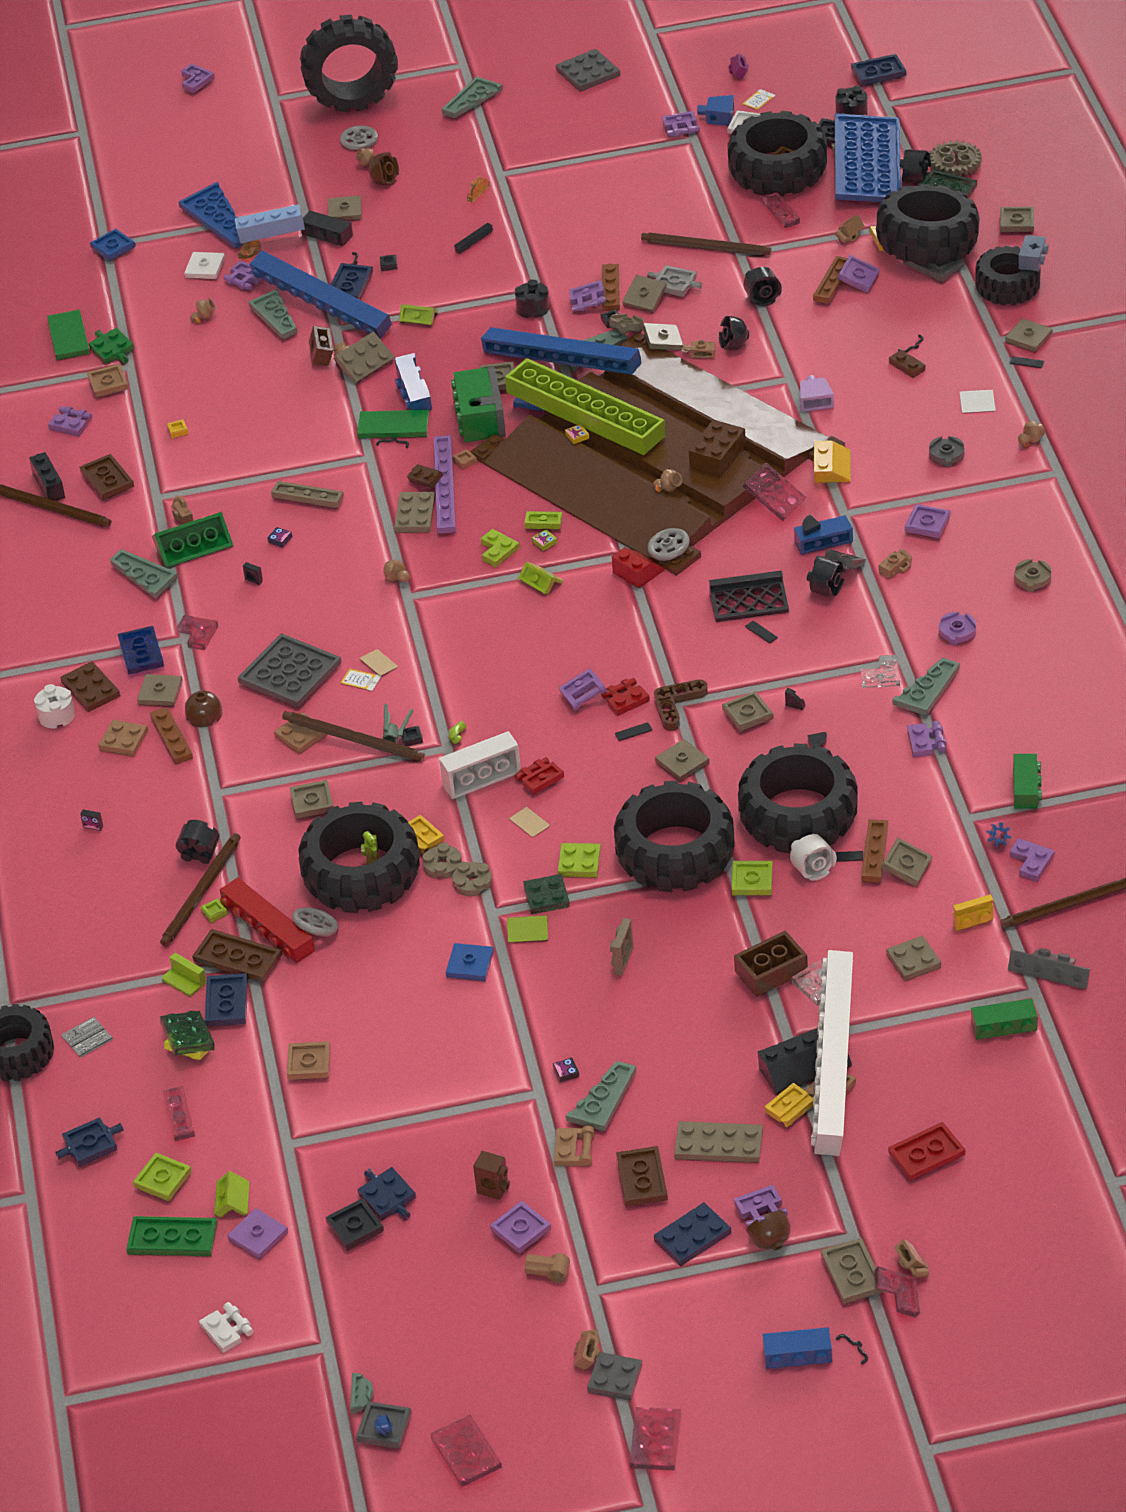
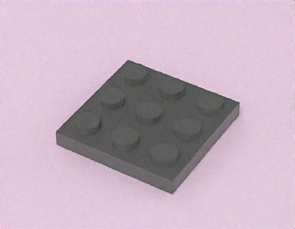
M597 49L556 64V70L580 92L620 76V70Z

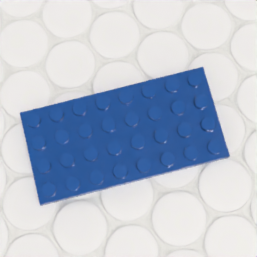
M835 113V199L882 202L887 194L892 191H898L901 188L900 118Z

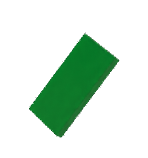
M80 309L47 316L56 360L90 354Z
M429 410L360 411L357 436L358 438L427 437Z
M133 1216L126 1248L127 1254L212 1256L218 1225L217 1218Z

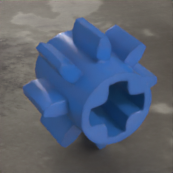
M1002 822L998 826L992 823L991 830H986L990 834L987 841L991 842L994 840V846L996 847L999 843L1006 845V839L1011 838L1007 833L1010 828L1005 827L1003 829ZM997 830H999L1000 832H1002V833L1000 834V836H1001L1000 839L997 838V837H995V836L997 835V833H996Z

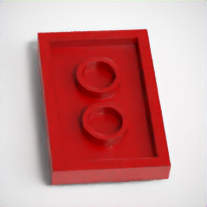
M941 1122L888 1147V1153L910 1181L965 1156V1148L944 1122Z

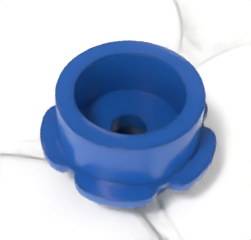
M387 1414L377 1415V1420L374 1421L375 1428L378 1434L382 1433L384 1436H387V1433L393 1431L390 1419Z

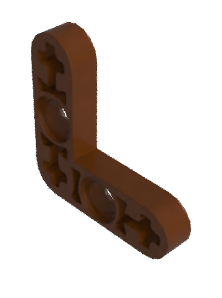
M701 679L659 687L654 691L655 704L665 729L671 731L679 728L680 717L675 703L705 697L708 693L706 681ZM685 691L684 694H677L676 692ZM664 707L672 708L670 710H663Z

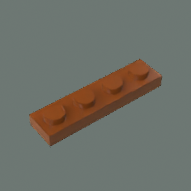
M835 257L815 291L813 301L827 304L831 302L842 283L837 277L848 258Z
M619 264L602 265V283L606 300L603 303V311L620 310Z
M168 707L150 712V717L175 765L193 759L192 752Z
M868 819L861 874L862 882L881 883L883 869L881 865L885 857L888 820Z

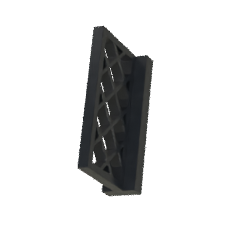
M782 570L709 580V593L716 622L789 612ZM776 588H780V589H781V590L778 592V594H775V593H773V592L770 591L771 589H776ZM762 591V594L758 597L752 594V592ZM738 593L745 594L741 599L733 596ZM766 594L773 597L769 603L763 600ZM716 596H726L722 602L715 598ZM747 597L755 600L751 605L744 602ZM730 599L736 602L733 608L726 604ZM778 600L781 603H783L784 606L775 607L773 604ZM758 603L766 606L761 610L755 608ZM740 605L747 608L745 612H739L736 609ZM722 607L729 611L727 614H718Z

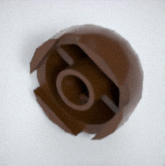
M390 152L377 154L370 161L369 174L372 180L379 185H391L397 181V179H394L396 175H399V165L396 157H392Z
M210 691L195 692L188 697L185 703L186 719L193 726L212 725L211 722L215 720L218 722L223 715L222 704L219 698Z
M783 1210L764 1215V1220L759 1222L757 1219L747 1227L746 1231L754 1245L761 1249H773V1251L785 1246L784 1242L789 1238L791 1226Z

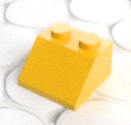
M814 441L815 483L851 482V450L834 441Z

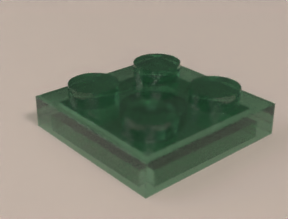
M562 874L523 881L531 914L570 907Z

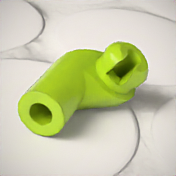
M460 721L449 730L448 739L452 740L453 744H457L462 740L459 734L467 728L466 724Z

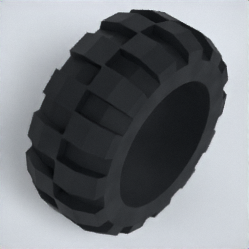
M339 15V20L332 21L330 18L320 24L321 29L319 31L314 29L306 38L307 45L302 47L300 55V69L306 88L312 96L316 97L317 102L328 108L333 105L336 111L349 112V108H356L357 111L367 109V104L373 101L377 104L385 97L384 90L392 88L396 79L395 73L398 70V58L392 40H390L388 33L381 25H374L371 19L363 16L353 19L352 15ZM361 45L376 54L372 68L367 74L357 80L339 82L330 79L322 72L326 58L334 50L342 46Z
M769 111L761 113L757 117L751 116L745 119L742 125H737L728 142V167L732 176L744 189H752L753 193L763 196L765 194L784 196L786 193L796 194L802 192L805 187H812L818 182L827 165V139L824 136V132L815 121L811 122L809 117L802 114L794 115L791 111H781L780 113ZM782 146L794 150L793 152L781 155L767 154L776 152Z
M918 184V186L913 187L909 185L899 188L898 191L890 192L879 205L876 235L883 250L889 255L894 254L896 259L904 262H915V264L943 265L949 261L956 262L963 259L966 254L971 252L977 243L980 216L973 200L968 199L966 194L958 190L953 191L950 190V187L941 185Z
M794 743V747L784 748L781 745L771 748L767 755L760 754L752 760L749 768H746L738 784V809L740 819L750 835L753 834L756 841L766 847L772 845L779 852L790 853L792 850L791 845L794 841L812 834H818L831 846L836 843L839 836L843 837L857 814L858 787L854 774L842 758L838 755L833 757L830 750L820 746L810 748L807 744ZM795 789L811 790L826 797L818 803L805 807H787L770 800L777 794Z
M678 780L664 781V785L656 787L654 784L642 788L638 796L633 794L624 803L616 816L614 824L616 855L619 858V863L630 877L634 876V879L639 884L647 888L653 885L657 886L659 891L672 892L673 889L683 888V891L696 889L699 883L704 882L708 884L717 878L720 870L725 869L733 855L735 839L732 814L716 793L711 789L704 791L700 784L689 781L687 785L678 784ZM668 827H687L702 833L699 838L689 843L673 846L657 844L646 839L652 833Z
M362 801L350 802L347 807L339 808V806H335L326 810L324 817L320 818L317 816L309 824L298 848L301 876L309 892L316 899L318 898L323 905L332 909L341 907L344 912L357 913L359 909H368V912L382 909V904L389 902L393 904L403 896L404 889H410L420 866L418 841L413 827L395 809L389 811L386 805L375 802L371 805H363ZM366 831L376 835L378 849L387 852L379 860L363 866L348 867L331 862L345 851L361 848V844H365L363 834Z

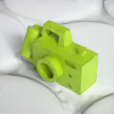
M366 831L363 834L365 844H361L362 856H366L367 864L379 860V851L376 835Z

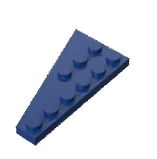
M218 181L178 202L182 210L235 249L248 243H240L235 218L238 217L235 216V212L228 199L225 198L223 190L220 189Z

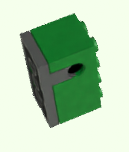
M495 367L453 372L454 379L451 380L453 402L455 403L459 434L464 437V442L485 440L494 434L506 437L503 406Z

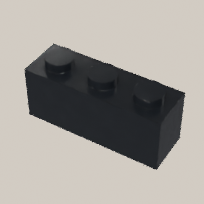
M309 211L303 217L305 230H301L302 235L344 246L353 236L352 223L314 211Z
M46 452L29 457L32 473L45 497L54 501L66 498L62 480Z

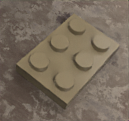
M373 331L335 355L334 360L353 383L357 384L393 361L395 357Z
M435 492L399 493L394 526L395 533L431 532Z
M862 1238L820 1250L821 1257L843 1304L885 1292V1286Z

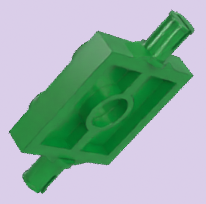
M117 327L106 334H103L101 330L95 331L94 334L98 338L89 342L88 345L105 364L120 359L124 364L129 361V358L125 355L135 349L134 345Z

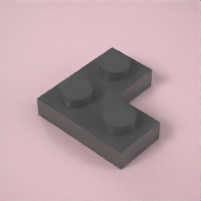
M826 550L825 553L827 558L844 562L846 569H857L859 566H864L866 561L864 558L835 550Z

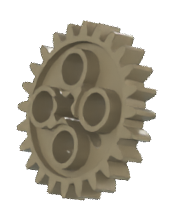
M949 140V143L937 144V147H933V150H930L931 170L935 169V173L940 172V175L946 174V177L952 175V178L955 175L961 177V174L967 176L968 172L973 174V170L977 171L982 163L979 148H976V145L971 146L970 142L965 144L964 141L959 143L956 140L953 143Z

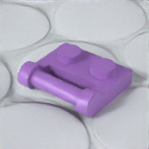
M591 668L559 687L561 694L574 711L578 710L580 705L596 695L607 691L604 684Z

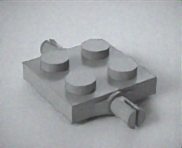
M666 265L659 273L650 271L647 273V278L666 282L667 287L664 293L684 297L690 288H702V282L695 281L697 278V272Z

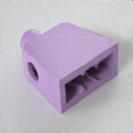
M810 375L806 380L800 382L801 412L834 408V393L825 378H816Z

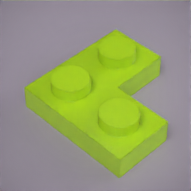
M491 529L480 538L481 544L490 548L482 554V560L494 567H497L520 548L519 542L494 529Z

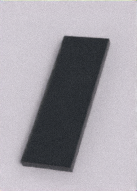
M1012 356L1010 364L1042 368L1044 361Z
M751 621L745 626L768 643L778 638L755 621Z
M647 722L616 732L615 735L619 741L653 730Z
M863 851L835 852L836 862L863 861Z

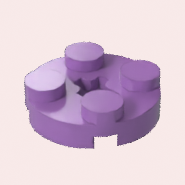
M959 612L948 613L941 618L939 634L949 644L957 645L959 642H965L976 636V621L971 615L966 613L965 616L959 615Z

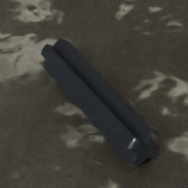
M486 223L454 245L455 251L461 253L493 231V225Z

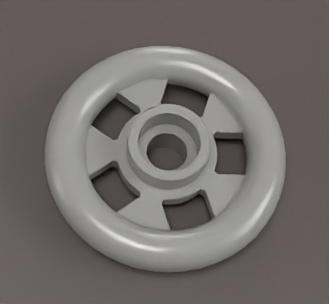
M362 125L350 127L340 136L342 146L354 151H358L359 148H370L378 139V134L373 128Z
M665 529L650 539L647 546L648 553L656 560H671L686 551L690 539L688 534L682 529ZM682 540V543L677 544V541ZM660 548L662 551L659 553L655 551Z
M299 908L292 915L294 923L299 928L314 935L330 936L338 930L337 921L330 914L319 909Z

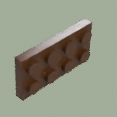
M211 929L192 957L194 962L233 974L247 973L249 979L264 983L281 958L282 951Z

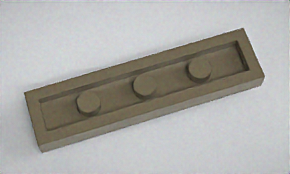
M277 481L271 491L273 498L338 508L344 498L343 491Z

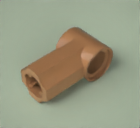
M561 1253L553 1254L552 1257L529 1254L525 1260V1273L547 1276L551 1281L561 1283L566 1279L570 1258Z

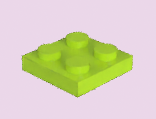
M561 843L558 877H598L601 844Z
M733 861L732 895H772L773 862Z
M155 1153L135 1178L133 1185L139 1190L170 1201L191 1174V1166Z

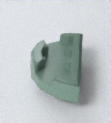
M352 1373L351 1414L364 1410L368 1401L372 1402L374 1396L371 1381L359 1373Z

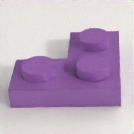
M192 63L181 70L182 76L188 78L182 83V88L192 93L197 92L215 79L213 72Z
M1019 838L1010 850V857L1024 861L1019 870V876L1038 882L1055 856L1054 850Z

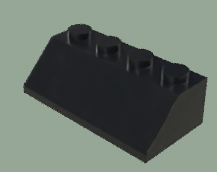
M818 1028L757 1051L759 1070L777 1095L792 1083L800 1087L815 1081ZM849 1054L847 1057V1068L852 1066Z

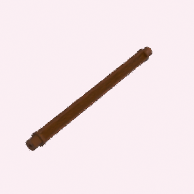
M651 232L642 233L641 240L650 243L762 256L771 255L772 248L763 245Z
M0 484V495L102 527L111 526V519H107L105 516Z
M284 711L282 719L287 720L289 723L396 754L407 759L423 761L425 753L419 752L417 749L398 745L394 742L361 732H355L351 729L318 719H312L295 712Z
M234 833L227 840L176 914L174 920L162 934L160 943L163 946H168L173 941L228 858H230L239 845L238 842L241 839L239 834Z
M1126 878L1030 910L1008 915L1007 918L1000 920L1002 928L1014 927L1031 919H1036L1126 889Z

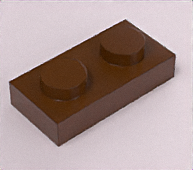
M903 350L889 357L890 364L912 378L926 370L925 364Z
M419 464L407 475L410 482L433 488L443 477L439 470Z

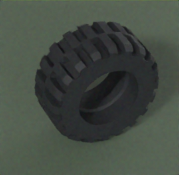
M1010 245L995 247V249H990L983 253L976 262V290L988 302L992 301L993 304L999 303L1006 306V304L1016 305V303H1024L1035 296L1040 288L1041 266L1039 271L1019 269V253L1021 248L1018 246L1010 247Z
M12 1004L10 1007H7V1005L1 1006L0 1078L2 1081L12 1079L20 1081L24 1077L26 1079L30 1078L32 1074L39 1073L42 1067L45 1068L52 1058L54 1042L49 1022L44 1014L35 1008L31 1009L30 1006H19V1004ZM11 1039H27L14 1047H1L3 1043Z

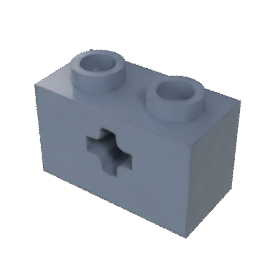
M1025 236L1019 253V269L1039 271L1040 266L1044 265L1045 255L1048 254L1049 245L1046 244V237Z

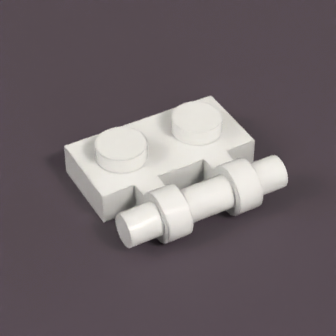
M230 1302L223 1306L226 1311L225 1314L221 1315L216 1310L199 1320L200 1327L222 1353L242 1343L239 1335L245 1333L247 1336H251L254 1332L251 1328V1323L246 1318H243L240 1315V1310L236 1306H232ZM233 1320H234L235 1323L237 1324V1325L234 1326V1327H232V1326L229 1324V1323L232 1322Z

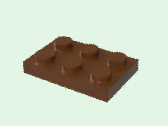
M111 454L79 467L82 475L103 500L134 487V481Z
M93 661L60 677L63 685L70 690L72 695L88 712L120 697V691Z
M658 1146L616 1152L626 1206L668 1200Z

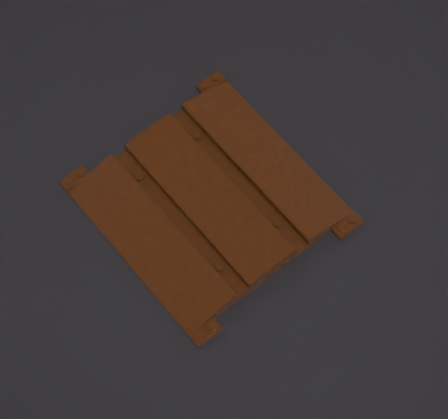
M638 332L620 345L637 348L640 351L642 364L632 375L605 371L598 376L593 372H589L578 381L665 420L666 436L645 455L587 429L585 430L589 433V439L573 444L565 435V430L577 425L544 410L545 414L539 419L532 415L527 416L506 439L494 434L470 452L484 465L631 550L643 554L677 576L701 557V551L692 547L694 544L807 459L814 461V441H834L844 447L845 442L832 435L828 437L666 349H650L645 335ZM713 419L745 428L746 446L722 477L691 468L689 464L690 448ZM666 469H672L681 474L682 484L675 490L668 492L663 489L661 492H657L653 488V482L656 479H660ZM669 528H678L688 534L690 539L689 546L677 558L660 561L649 555L648 543L658 532ZM682 540L677 541V544L682 543ZM659 548L655 551L659 553L662 550Z

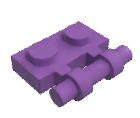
M693 111L662 116V123L668 137H679V135L687 133L691 135L699 131V125H697V119Z
M241 260L230 269L231 275L225 274L223 277L224 281H227L228 284L232 286L237 285L240 289L249 291L253 289V285L250 283L257 285L263 280L262 278L255 277L252 274L250 264Z
M601 280L569 290L573 312H582L586 308L598 307L606 302Z
M69 406L60 407L59 413L63 415L56 414L48 423L49 430L80 436L87 427L85 419L91 420L92 414L82 409L74 410L73 407Z
M933 721L932 728H927L926 723L907 725L913 757L933 755V749H938L939 752L946 751L945 746L947 743L942 735L944 731L939 721Z
M774 1185L734 1198V1205L742 1220L751 1217L752 1220L745 1222L747 1228L755 1220L758 1219L760 1222L765 1219L764 1215L760 1216L759 1213L778 1211L777 1207L782 1206V1199ZM786 1208L780 1209L783 1210V1212H785V1214L788 1216Z

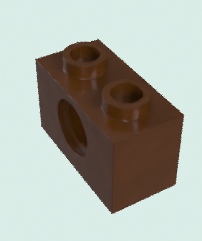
M313 326L309 338L312 364L329 366L334 351L330 328Z
M481 1151L473 1165L477 1194L500 1200L510 1186L505 1157Z

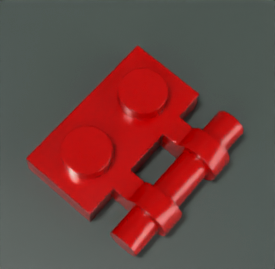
M634 677L629 680L624 679L616 686L611 685L607 687V691L601 694L603 699L610 697L607 700L608 706L617 716L650 701V696L640 685L632 687L637 684Z
M545 757L541 760L537 759L529 767L521 768L514 777L517 781L522 779V785L534 795L564 778V771L554 762L550 763L549 759Z

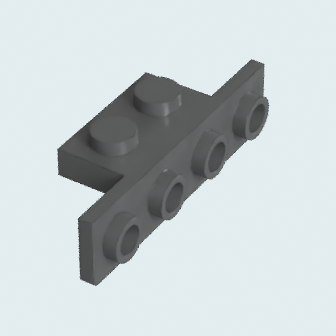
M1044 948L1036 949L1032 954L1011 950L1008 970L1086 989L1088 986L1091 969L1076 966V959L1070 958L1068 954H1054Z

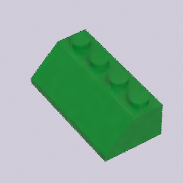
M222 512L152 535L157 553L165 568L233 546Z

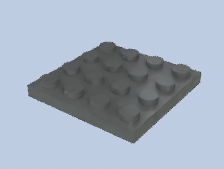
M281 633L237 678L238 683L299 708L342 661L341 657Z

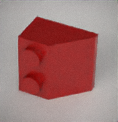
M625 547L611 556L613 573L638 589L664 571V567L637 551Z

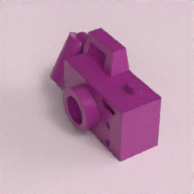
M737 54L730 58L731 64L728 68L730 73L742 79L748 71V64L743 55Z

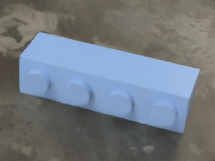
M299 204L235 218L240 243L305 230Z

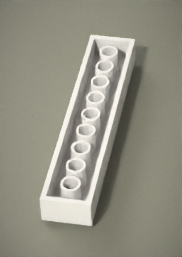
M828 950L827 958H823L821 968L818 1040L816 1047L817 1059L815 1064L816 1077L814 1082L815 1095L813 1099L814 1114L812 1117L813 1132L811 1135V1146H815L814 1154L840 1156L842 1146L853 952Z

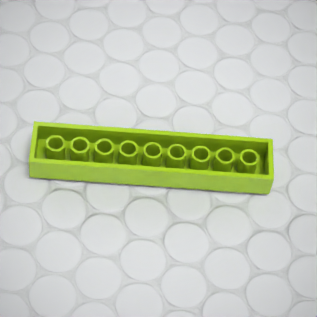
M528 358L505 376L508 394L576 425L581 424L585 429L642 455H645L666 436L664 419Z

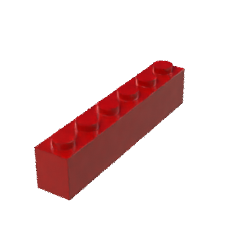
M235 878L219 889L221 895L220 902L223 906L233 911L237 918L244 920L248 927L254 928L262 938L270 941L274 948L280 949L288 959L291 958L294 962L298 963L315 951L313 937L299 928L290 918L240 878Z

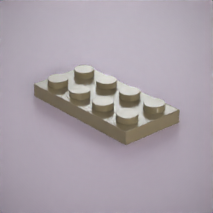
M678 1121L675 1159L760 1163L763 1125Z

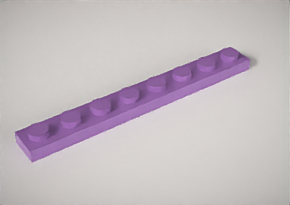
M451 435L434 437L435 470H439L443 475L435 485L437 531L439 534L456 532Z

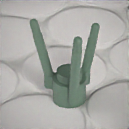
M384 704V740L396 743L398 737L403 736V731L413 713V709L409 710L403 724L398 729L397 725L390 724L391 718L390 713H388V704Z

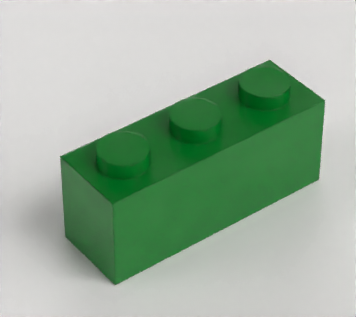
M1037 753L1013 754L1014 809H1038V801H1042V789H1038L1042 785L1041 775H1038V773H1041V761H1037Z
M1032 998L971 1008V1023L976 1040L1038 1030V1016Z

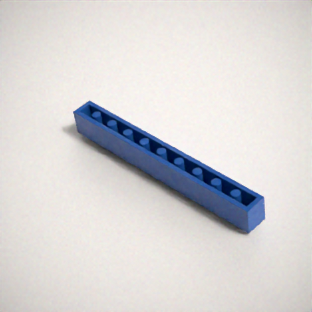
M263 250L250 262L252 274L255 277L262 278L268 284H274L280 290H285L292 296L303 299L307 304L315 305L319 310H324L331 316L340 318L344 323L352 324L358 330H363L367 334L374 331L380 339L392 326L389 314Z
M490 327L481 337L484 353L528 358L631 375L642 364L640 351L637 348Z

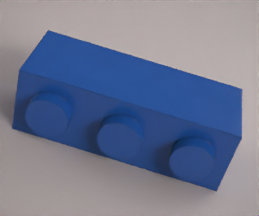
M846 515L818 521L821 524V529L806 536L803 533L802 526L794 527V541L801 555L853 542V528Z
M829 1327L762 1334L766 1369L832 1362Z

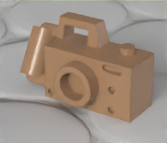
M852 216L838 227L839 230L836 231L835 235L843 243L847 241L851 243L859 238L858 231L860 232L865 227L860 216Z
M704 340L691 341V346L685 344L682 351L684 353L690 351L691 358L715 359V342H706Z
M176 495L171 505L175 520H179L181 524L193 521L192 512L187 507L185 499L182 496Z
M901 549L898 552L894 551L878 565L879 573L889 579L898 572L905 573L911 568V564H909L912 562L911 555L905 549Z
M903 1239L894 1247L901 1258L898 1260L900 1265L905 1270L909 1269L913 1277L929 1276L928 1265L919 1256L912 1244Z
M597 1329L581 1332V1338L576 1343L574 1365L584 1371L594 1363L600 1352V1349L597 1348L599 1342V1332Z

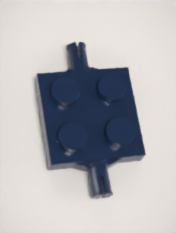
M99 1117L63 1133L62 1137L66 1147L55 1151L58 1160L71 1155L80 1167L116 1151L117 1145L113 1140V1135L124 1131L121 1123L109 1128Z
M393 1167L377 1176L370 1168L365 1170L364 1175L369 1179V1182L357 1189L361 1198L364 1199L381 1220L395 1213H399L404 1220H407L411 1213L407 1211L405 1206L416 1198L414 1190Z

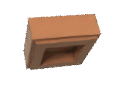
M467 449L452 456L453 462L461 469L477 463V457Z

